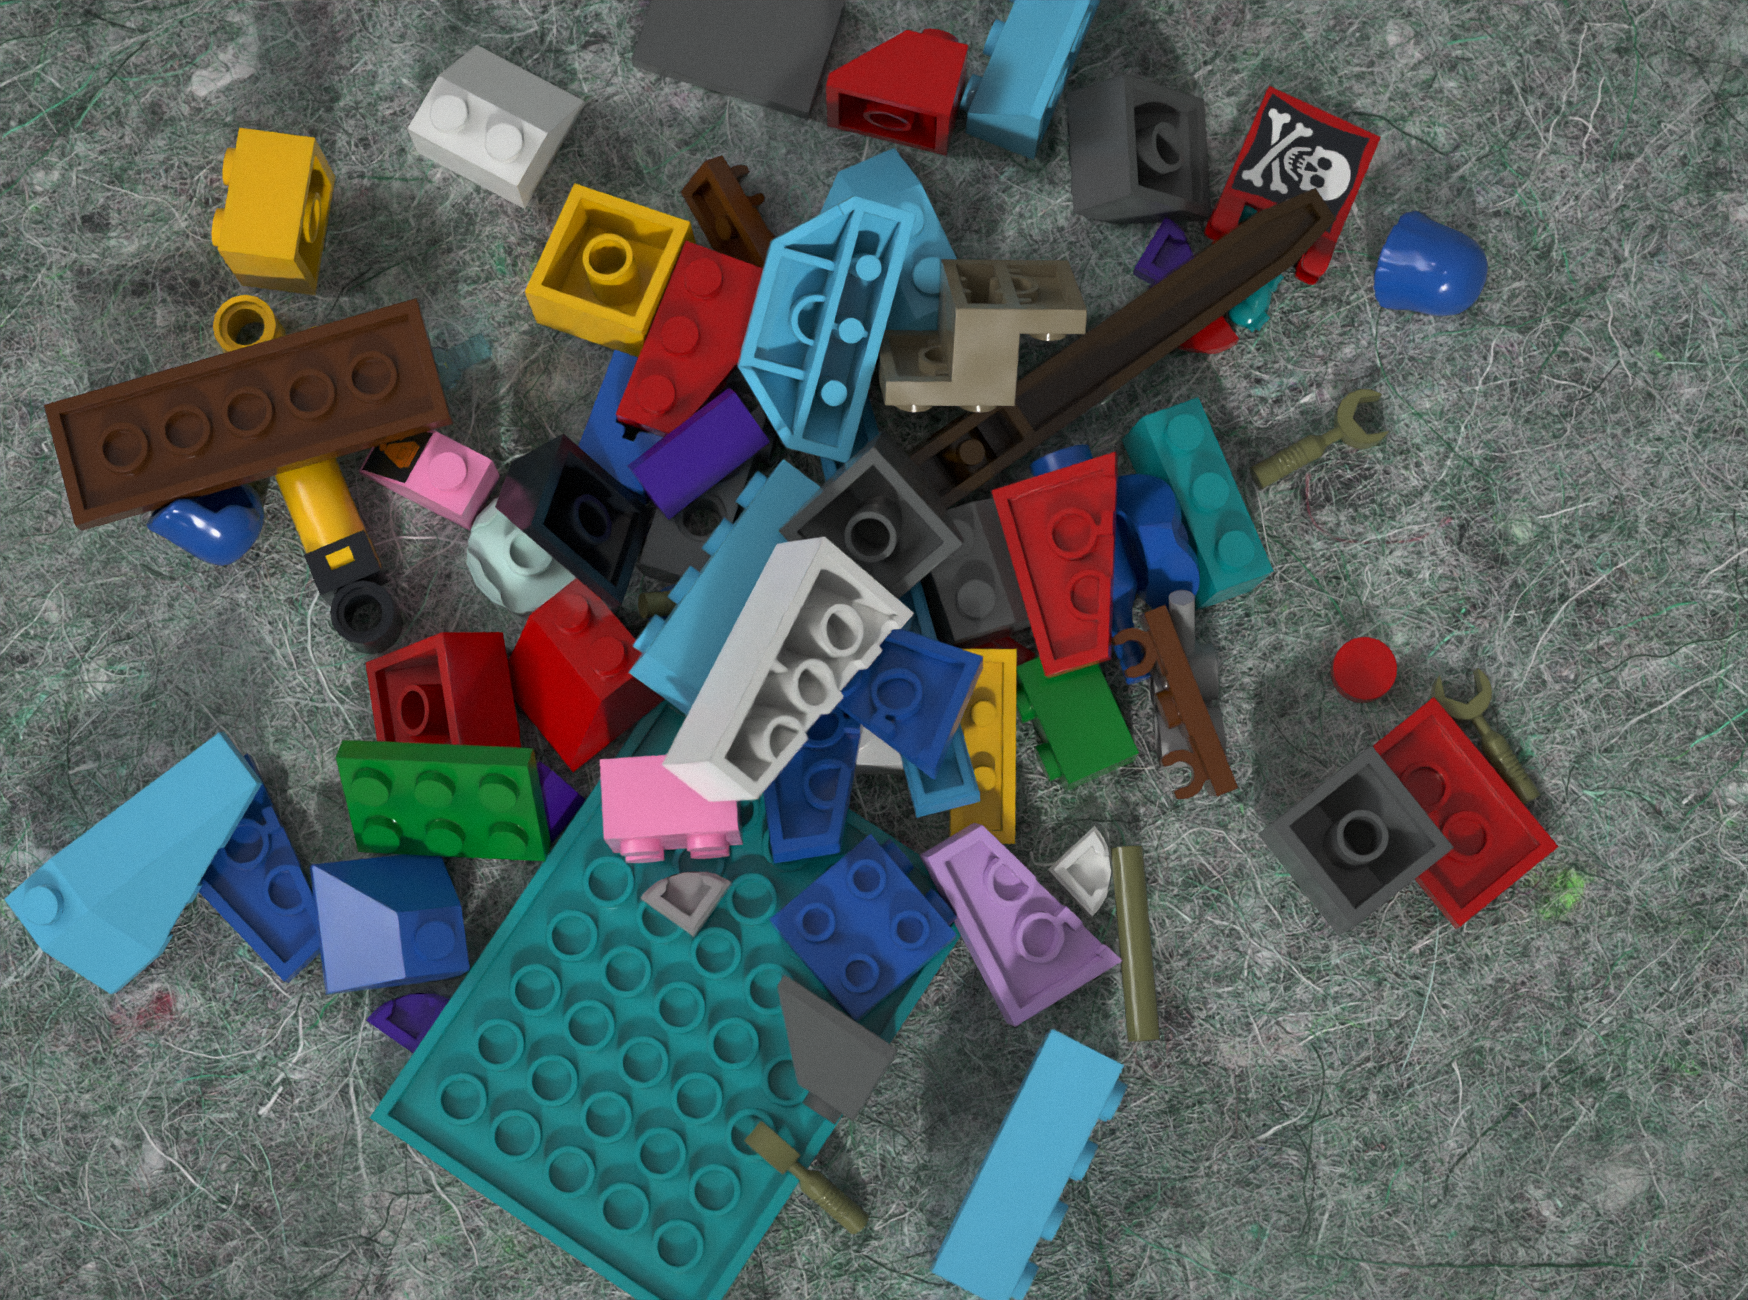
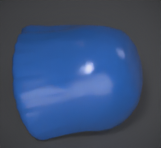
M1420 211L1406 212L1400 216L1398 224L1393 226L1377 260V268L1374 273L1375 298L1381 307L1389 310H1407L1432 316L1460 314L1477 301L1485 286L1488 274V262L1485 251L1477 241L1460 231L1433 221Z
M246 483L191 500L176 499L168 506L154 510L146 526L150 531L166 538L194 557L209 564L224 566L239 560L259 538L264 524V507L259 493Z

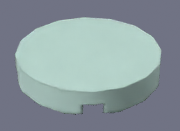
M496 498L477 515L470 530L467 565L477 588L496 607L516 615H530L576 579V577L496 509L495 506L498 500Z

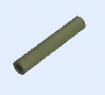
M1143 846L1111 848L1119 950L1120 959L1122 960L1121 972L1128 1042L1160 1040Z

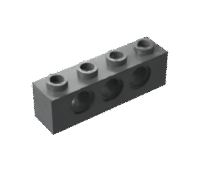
M738 367L726 380L727 384L718 394L720 395L730 388L735 393L745 392L755 397ZM759 402L751 415L770 442L668 520L658 508L656 509L639 561L644 576L676 584L690 565L700 572L711 557L701 549L711 534L697 536L690 533L685 528L689 516L697 510L708 509L715 512L721 518L720 522L723 518H726L734 524L743 512L744 508L736 503L735 500L754 476L758 463H770L778 439L777 432L773 426H770L771 422Z

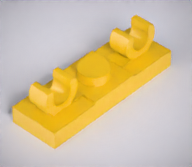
M963 649L983 656L982 672L960 721L980 792V802L949 809V837L972 823L983 825L1002 844H1015L1017 649Z

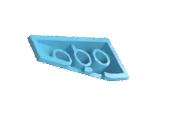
M218 732L51 857L4 900L43 952L110 994L117 993L164 952L173 936L170 931L186 904L194 901L203 885L200 883V880L220 848H224L263 782L225 732Z

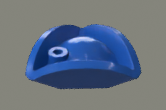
M1129 474L1118 477L1116 523L1137 578V594L1152 610L1166 605L1169 613V595L1172 592L1187 590L1196 596L1200 584L1199 562L1195 552L1188 544V535L1181 522L1180 502L1171 487L1158 477L1146 474Z

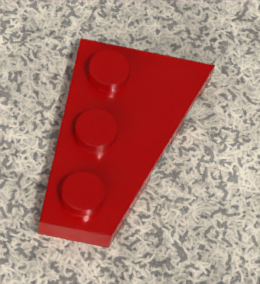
M685 241L617 409L616 417L618 421L665 437L719 394L727 384L726 380L737 368L763 268Z

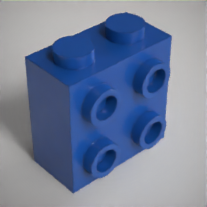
M871 834L769 919L779 935L845 1013L857 1023L952 943L957 935L949 926L957 917L946 902L932 888L923 895L906 876L914 869V866L891 839L880 845Z

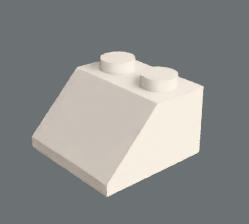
M476 45L437 77L407 130L417 153L525 209L583 110L585 102Z

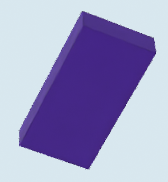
M728 388L628 464L627 467L662 515L669 520L770 441L737 394Z

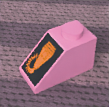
M434 430L372 447L359 470V473L368 479L469 531L501 477L491 459Z

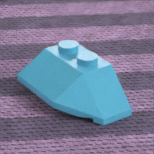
M894 147L839 171L820 213L851 196L861 197L917 213L885 330H937L941 259L957 258L922 183Z
M851 196L770 241L737 367L786 448L842 463L849 461L917 213L861 197Z

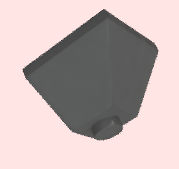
M885 430L881 431L837 470L779 529V532L788 542L826 537L897 599L902 597L964 542L928 477Z
M784 975L777 988L797 1083L809 1092L802 1103L834 1125L842 1114L854 1122L897 1056L898 1049Z

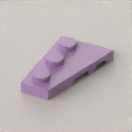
M972 823L919 855L941 898L956 915L957 919L954 923L1007 1024L1014 1027L1018 1026L1122 962L1107 945L1102 944L1082 925L1083 922L1067 906L1060 904L1036 880L1037 877L983 825Z

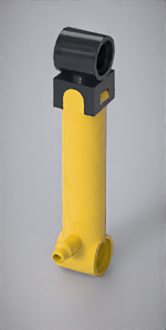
M240 295L232 297L220 306L214 317V336L224 353L286 335L284 327L269 305L255 296ZM252 322L264 324L263 334L258 341L250 345L237 344V335L243 326ZM336 458L274 475L306 552L304 557L320 596L331 607L332 625L346 643L359 652L375 654L386 651L396 643L401 635L403 627L402 613L389 593L381 587L389 583V580L375 546L367 535ZM371 603L380 605L382 617L375 628L366 632L353 629V615L358 608Z

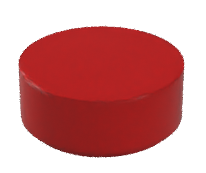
M1371 637L1354 638L1346 642L1333 657L1330 668L1331 680L1336 690L1346 699L1357 703L1373 702L1381 698L1392 687L1397 675L1396 659L1389 647L1383 642Z

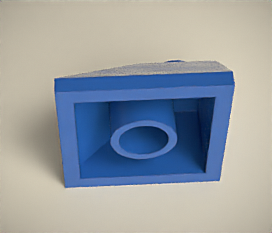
M403 854L312 864L310 866L326 995L450 980L470 970L462 906L441 856Z

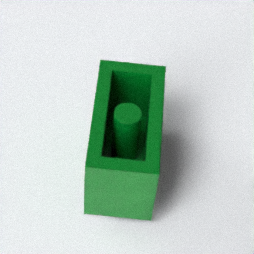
M1040 656L1016 666V714L1022 724L1032 720L1042 743L1034 746V751L1040 767L1049 782L1058 778L1064 792L1135 761L1139 751L1099 664L1052 678L1045 676Z

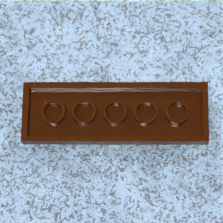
M417 298L44 405L74 524L81 531L166 507L176 499L191 500L453 424L427 327Z

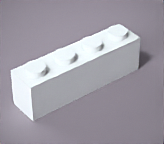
M826 537L776 544L662 766L709 802L758 799L808 739L806 735L807 730L821 714H830L844 697L841 690L859 669H867L882 652L879 645L892 630L901 629L914 613Z

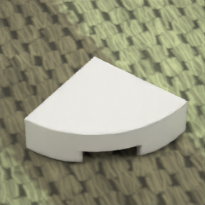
M1095 826L1047 870V873L1090 918L1093 917L1103 904L1111 882V861L1108 846Z

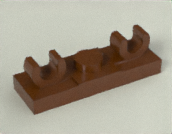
M723 155L705 160L681 190L683 198L714 251L763 268L770 241L775 238L757 211L765 201V196L763 193H758L754 196L745 195L740 184L750 173L747 166L736 165L730 168Z
M1166 605L1139 615L1138 619L1143 631L1138 628L1124 629L1112 637V644L1117 646L1126 641H1135L1143 649L1141 662L1136 666L1123 670L1126 678L1143 676L1156 664L1160 674L1158 678L1163 688L1162 691L1154 693L1158 709L1168 729L1178 726L1190 752L1187 750H1173L1167 752L1159 759L1161 767L1171 766L1176 762H1183L1191 770L1189 783L1184 787L1171 791L1174 799L1191 798L1200 792L1204 784L1209 796L1218 797L1238 789Z

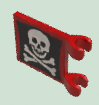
M1269 86L1204 229V235L1214 241L1235 227L1240 219L1244 205L1250 206L1259 212L1316 188L1336 220L1300 257L1294 271V277L1309 285H1315L1329 266L1337 240L1381 137Z

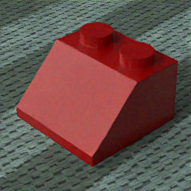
M924 29L922 33L905 30L830 72L826 82L827 126L947 156L965 89L968 45L959 43L957 37L939 29Z
M577 578L529 615L508 661L514 700L572 772L576 771L665 700L628 673L642 654L632 646L636 639L603 600Z
M441 632L365 662L377 741L521 748L520 727L516 717L503 632Z

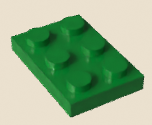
M342 740L335 758L358 852L546 861L551 840L533 748Z

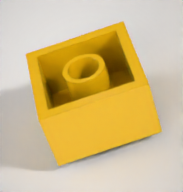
M239 128L236 148L228 147L223 160V183L229 187L225 209L217 208L213 217L212 244L213 246H218V252L242 286L315 295L335 175L314 137Z
M574 183L525 289V295L536 322L593 343L639 357L685 241L696 244L691 223Z

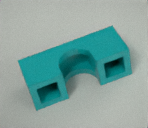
M1199 397L1142 416L1124 436L1122 442L1136 474L1152 475L1162 479L1171 487L1180 502L1181 522L1186 529L1188 544L1195 552L1200 568V584L1195 596V611L1253 590L1274 570Z

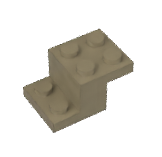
M941 259L937 330H885L875 364L884 404L895 405L898 409L908 412H923L931 409L932 406H960L962 409L971 412H989L997 406H1015L1020 334H1029L1035 339L1044 341L1061 340L1067 334H1085L1087 308L1068 260Z

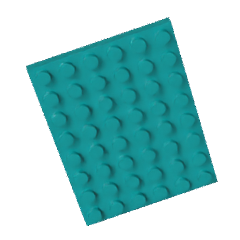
M663 700L641 718L615 758L667 755L687 715L667 700ZM600 779L547 856L546 861L543 862L378 1104L370 1119L636 1300H722L799 1183V1179L789 1171L782 1175L744 1140L762 1121L801 1155L797 1161L808 1170L843 1116L842 1114L834 1125L802 1103L809 1092L797 1083L777 985L783 976L786 975L846 1016L848 1015L774 929L769 919L869 834L880 845L891 839L914 866V869L906 876L923 895L931 888L939 894L918 853L849 808L840 853L774 863L762 793L755 800H740L743 845H730L729 856L694 859L691 858L690 851H687V848L664 850L665 860L626 863L625 856H621L620 853H613L604 840ZM690 871L710 872L732 883L695 937L642 901L640 898L645 891L661 879ZM954 922L949 926L957 934L955 940L860 1020L858 1024L890 1044L961 937Z

